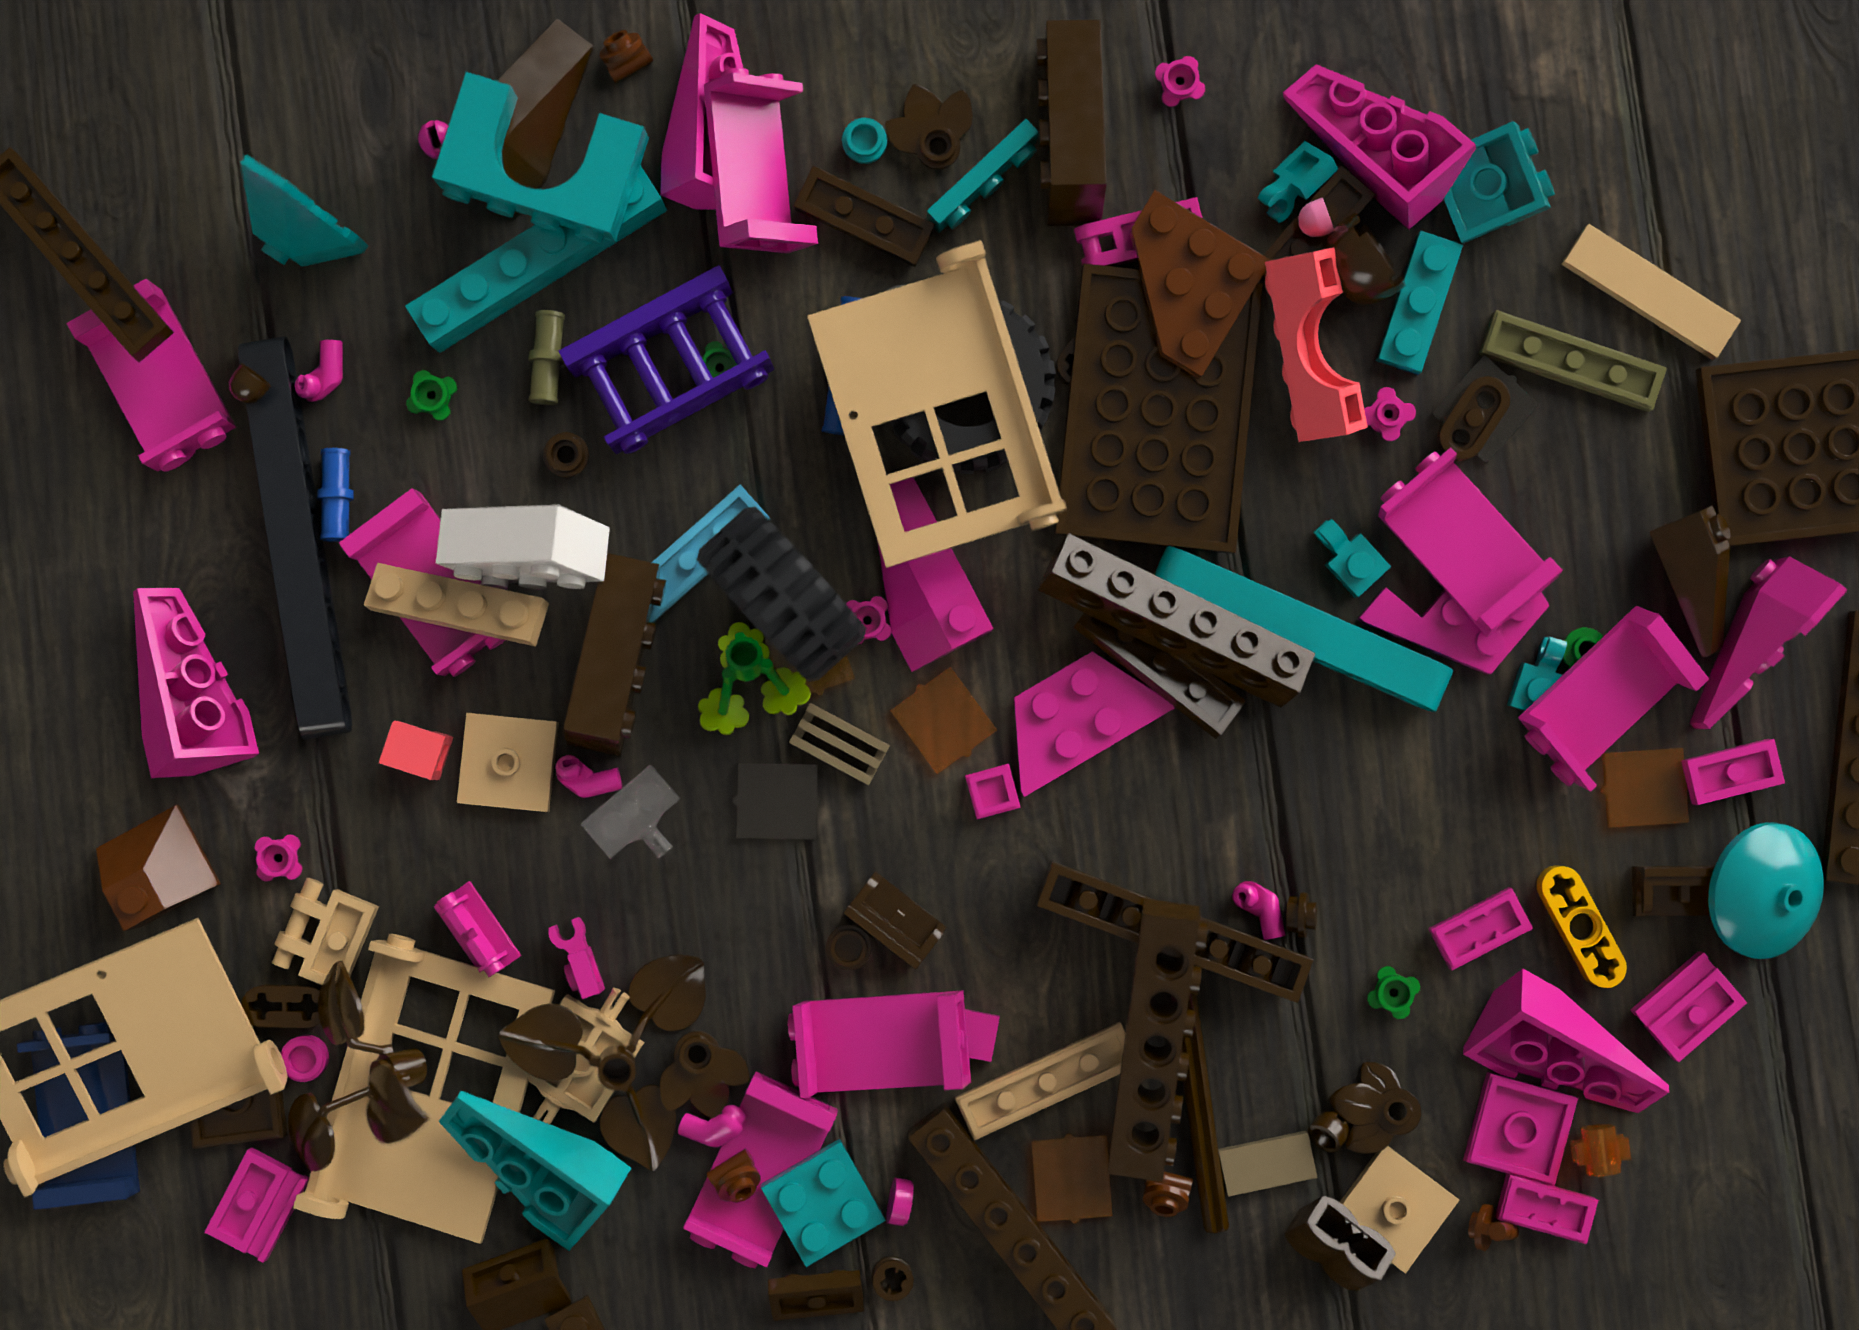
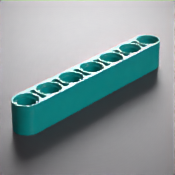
M1166 546L1154 575L1314 652L1315 655L1312 661L1430 712L1436 713L1454 671L1438 661L1172 546Z

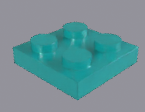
M840 1138L760 1184L763 1193L806 1267L886 1221Z

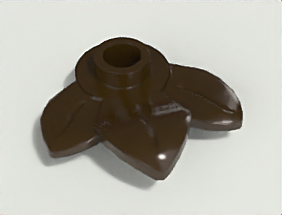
M918 84L912 85L905 100V117H898L885 122L888 138L891 144L899 151L917 155L921 163L926 167L935 170L948 168L958 159L961 147L960 139L972 126L973 113L970 98L965 90H960L953 93L942 103L931 91ZM935 141H941L946 145L947 149L943 154L936 155L930 151V145Z
M692 1031L683 1035L676 1044L674 1051L675 1061L661 1075L660 1096L667 1111L679 1108L690 1099L691 1103L701 1113L714 1118L722 1114L723 1108L727 1106L729 1086H737L750 1081L748 1067L742 1056L735 1050L719 1047L717 1041L706 1032ZM695 1045L702 1046L706 1050L704 1059L698 1062L692 1061L688 1056L690 1048Z
M1364 1062L1361 1068L1362 1083L1341 1087L1330 1096L1329 1101L1334 1110L1343 1119L1354 1124L1347 1137L1346 1148L1357 1153H1375L1384 1150L1395 1135L1410 1133L1417 1127L1421 1119V1106L1412 1093L1401 1089L1396 1073L1389 1067L1380 1063ZM1394 1103L1405 1105L1407 1109L1406 1117L1399 1121L1392 1119L1389 1115L1391 1105Z

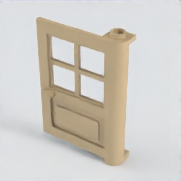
M981 240L951 249L939 255L936 260L940 272L944 274L808 315L886 568L1026 524H1030L1032 531L1057 524L1058 519L1056 515L1066 509L1054 479L986 264V253ZM987 392L1001 440L948 455L934 408ZM925 411L939 459L886 475L872 427ZM1005 449L1019 497L967 513L952 465ZM943 468L957 516L904 532L890 484Z
M199 918L0 1000V1031L36 1017L60 1062L58 1065L15 1082L0 1054V1120L12 1141L8 1151V1158L4 1160V1169L9 1181L14 1185L18 1184L24 1197L33 1194L38 1184L266 1089L269 1090L270 1094L281 1091L287 1082V1071L280 1051L271 1040L259 1042ZM93 994L116 1040L71 1059L47 1012ZM121 1050L144 1096L99 1114L76 1068ZM65 1073L88 1120L43 1137L20 1091Z
M389 934L387 941L374 940L369 945L368 950L374 951L375 954L361 998L365 1029L358 1040L381 1046L392 1044L394 1034L443 1048L430 1096L409 1090L415 1102L430 1118L409 1138L397 1143L383 1144L372 1134L367 1122L366 1108L370 1100L368 1096L331 1111L327 1115V1120L332 1126L335 1137L334 1157L324 1170L311 1171L306 1191L296 1196L293 1208L324 1218L343 1219L349 1202L480 1244L483 1242L498 1187L495 1185V1181L499 1176L485 1162L474 1161L438 1122L452 1104L440 1099L452 1055L455 1052L503 1067L493 1103L518 1113L521 1111L530 1074L517 1066L507 1054L506 1057L456 1042L470 995L519 1009L518 1018L533 1007L552 1003L555 990L500 973H495L488 977L484 971L479 973L477 970L479 967L414 948V939L397 934ZM411 977L460 991L446 1039L397 1024ZM347 1046L332 1101L368 1087L370 1066L373 1061L377 1060L379 1054L355 1050Z

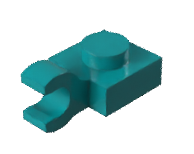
M1304 141L1273 171L1277 180L1265 187L1257 198L1266 206L1272 207L1267 211V215L1280 223L1291 214L1295 198L1298 195L1307 200L1339 168L1330 155Z
M1332 519L1324 521L1313 532L1319 541L1334 555L1325 566L1355 598L1364 593L1391 567L1361 533L1349 541L1344 531Z
M1543 637L1535 664L1531 665L1521 662L1507 703L1508 706L1525 711L1562 676V674L1555 673L1564 656L1567 642L1553 637Z

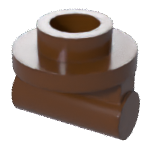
M620 30L608 36L603 42L605 47L599 54L603 63L607 66L606 69L614 83L654 62L648 49L642 43L640 35L638 33H628L626 30Z
M746 1148L706 1173L711 1184L715 1187L719 1198L723 1201L736 1203L750 1198L755 1193L756 1187L761 1180V1176L754 1165L755 1162Z
M1164 1171L1162 1182L1144 1179L1145 1189L1142 1198L1144 1204L1156 1215L1163 1217L1177 1215V1213L1186 1210L1188 1207L1193 1178Z
M1483 1204L1479 1212L1474 1211L1472 1213L1468 1234L1469 1238L1474 1239L1476 1249L1486 1251L1492 1239L1495 1241L1516 1239L1519 1235V1227L1508 1222H1495L1494 1206Z

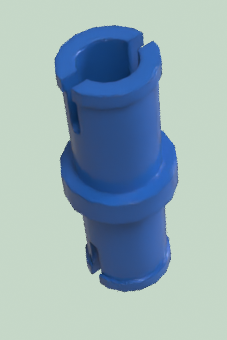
M324 448L320 450V455H322L321 489L317 490V500L321 501L320 540L340 542L349 535V502L354 500V491L349 489V456L351 451L343 448Z

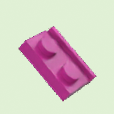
M1701 951L1695 953L1630 1010L1640 1019L1649 1033L1676 1062H1680L1747 1004L1745 999L1721 971L1709 961V957Z
M254 1148L248 1149L205 1233L243 1253L247 1252L257 1257L258 1261L264 1263L269 1259L294 1211L293 1206L296 1196L303 1193L308 1184L309 1177L300 1175L293 1171L291 1167Z

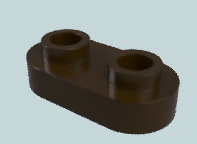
M1483 376L1471 382L1464 389L1438 429L1437 445L1442 454L1452 448L1457 454L1455 461H1465L1474 457L1482 450L1510 405L1509 390L1500 379L1492 376ZM1479 394L1489 396L1491 400L1489 409H1483L1477 404V396ZM1454 431L1464 433L1466 436L1464 446L1460 447L1453 443L1452 434Z

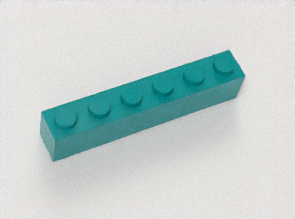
M641 165L616 242L667 211L661 196ZM533 225L410 302L405 307L429 345L441 353L616 242L603 239L601 245L594 244L576 237V230L559 225L558 230L553 231Z

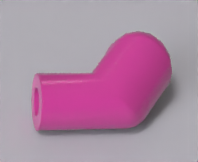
M320 341V366L310 374L300 375L296 379L295 391L298 396L311 402L319 401L340 385L343 379L342 341Z
M573 755L562 756L556 763V776L560 783L581 798L623 789L618 768L595 773Z
M735 1105L724 1107L722 1114L709 1121L686 1113L680 1122L678 1134L710 1147H720L740 1135L746 1116L744 1111Z

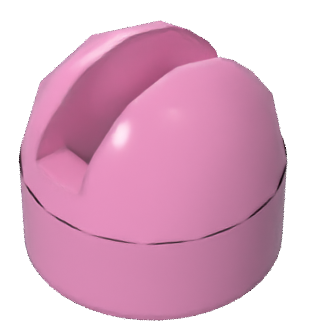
M1323 197L1309 202L1301 209L1298 222L1303 233L1310 237H1322L1334 231Z

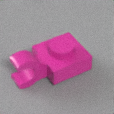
M580 917L571 920L575 929V934L571 939H564L560 935L557 925L549 927L548 933L551 942L556 947L568 952L569 955L567 957L570 964L564 966L567 981L572 991L579 990L582 999L602 992L605 990V986L591 946L588 947L586 941L585 924Z

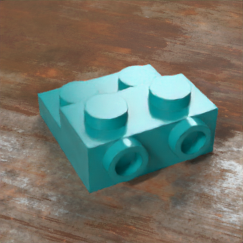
M1512 121L1471 140L1476 144V150L1444 197L1461 243H1466L1505 225L1511 226L1550 209L1551 206L1548 198L1555 195V191L1546 170L1538 173L1536 171L1531 156L1539 152L1529 128L1520 131L1518 124Z

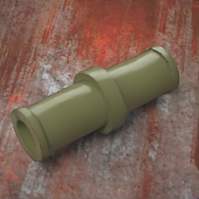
M539 310L536 311L534 350L529 351L528 361L533 363L528 401L540 405H557L560 366L565 364L559 353L562 346L565 315L558 311Z

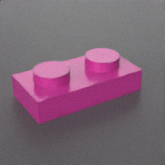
M1765 739L1681 760L1693 805H1700L1785 783L1774 739Z

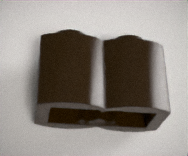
M1322 1196L1299 1209L1285 1232L1286 1239L1299 1254L1311 1261L1320 1262L1332 1280L1352 1291H1359L1381 1280L1396 1255L1393 1247L1381 1234L1369 1227L1359 1225L1348 1208L1337 1200Z

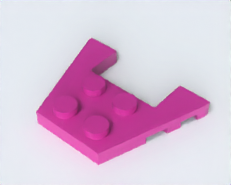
M1385 587L1357 620L1362 624L1385 631L1396 638L1424 647L1435 654L1488 675L1493 673L1550 605L1541 592L1491 635L1486 637L1445 590H1443L1425 613L1419 616Z

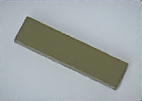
M1498 310L1492 313L1479 352L1481 356L1646 412L1654 409L1667 367Z

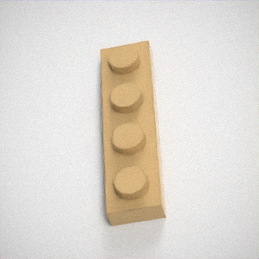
M377 563L364 606L375 612L536 647L549 603L541 597Z

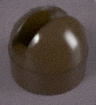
M243 363L238 366L229 380L230 392L234 398L244 403L257 402L271 387L262 376Z
M1335 1111L1321 1113L1308 1128V1135L1312 1142L1327 1152L1339 1151L1346 1141L1349 1132L1347 1121L1345 1119L1340 1121L1336 1118L1338 1113Z

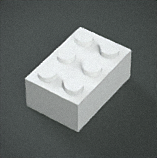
M559 505L442 509L436 564L454 570L453 576L456 578L481 580V585L508 590L509 583H519L520 587L528 589H546L548 582H557L558 586L565 588L582 589L585 588V582L604 581L610 527Z

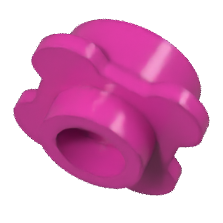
M1185 56L1170 64L1161 63L1157 66L1155 78L1161 82L1164 91L1162 101L1167 106L1174 107L1181 100L1188 98L1198 100L1203 96L1205 85L1199 81L1198 62L1195 58ZM1182 78L1184 80V84L1178 85L1176 83V79Z
M1390 387L1380 389L1377 392V400L1371 407L1364 409L1367 425H1370L1376 432L1381 433L1382 438L1386 441L1398 439L1402 426L1406 422L1412 421L1416 415L1414 405L1401 401L1396 397L1395 390ZM1386 410L1392 412L1393 416L1391 418L1385 417L1384 413Z
M875 596L871 601L858 603L855 600H850L846 603L862 623L863 618L866 616L872 619L871 624H864L867 629L864 639L859 644L865 639L877 638L880 641H884L889 638L891 627L886 623L885 611L888 608V604L885 599Z
M286 835L283 839L272 840L267 836L258 839L255 844L258 865L256 872L258 877L263 881H271L274 877L285 876L290 880L298 878L302 873V865L298 862L297 854L301 846L300 840L295 835ZM276 854L282 855L283 859L281 862H276Z

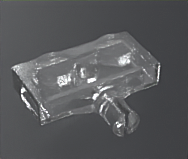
M649 765L585 819L581 825L609 858H613L629 843L642 838L657 858L660 859L666 854L661 847L668 852L673 848V845L667 841L656 826L662 815L681 798L653 765Z

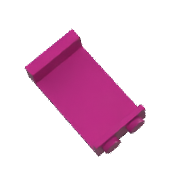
M731 68L722 71V77L704 84L719 246L791 253L818 244L816 226L791 223L780 101L802 93V83L783 80V75L781 74L749 75V70L745 68Z
M144 279L133 286L175 333L140 363L127 352L92 310L85 312L66 324L73 337L89 348L144 450V453L138 455L142 464L157 472L160 470L170 471L181 466L187 460L185 455L188 453H192L199 448L208 449L223 442L227 437L225 433L236 428V425L164 293L148 279Z
M1452 448L1448 449L1441 456L1435 451L1415 468L1419 475L1407 485L1399 481L1382 495L1380 499L1384 504L1380 507L1378 516L1488 637L1553 583L1563 570L1551 557L1543 561L1454 463L1457 454Z
M413 488L339 542L349 558L358 560L371 579L373 578L377 563L481 585V580L456 578L453 576L454 570L436 564L441 519L424 496ZM400 617L435 664L431 668L436 675L446 676L451 673L453 677H456L476 662L472 656L487 645L492 650L506 641Z
M1635 606L1528 707L1518 719L1529 731L1525 735L1526 740L1542 755L1547 753L1554 761V764L1550 766L1553 773L1567 786L1575 783L1591 792L1597 785L1585 770L1677 683L1691 690L1698 691L1709 678L1659 614Z
M963 990L803 1001L794 1005L793 1013H790L788 1016V1033L791 1041L796 1042L797 1059L792 1061V1080L794 1086H799L800 1098H810L818 1092L944 1085V1090L963 1089L971 1083Z
M756 1071L739 1107L746 1116L745 1122L742 1124L743 1130L737 1138L721 1146L711 1170L746 1148L755 1162L754 1165L761 1176L760 1183L750 1198L736 1203L721 1200L707 1176L683 1229L691 1232V1240L704 1247L714 1249L717 1244L732 1251L731 1257L742 1265L756 1268L760 1264L767 1268L784 1228L763 1193L760 1184L819 1151L836 1119L838 1109L813 1097L800 1098V1091Z

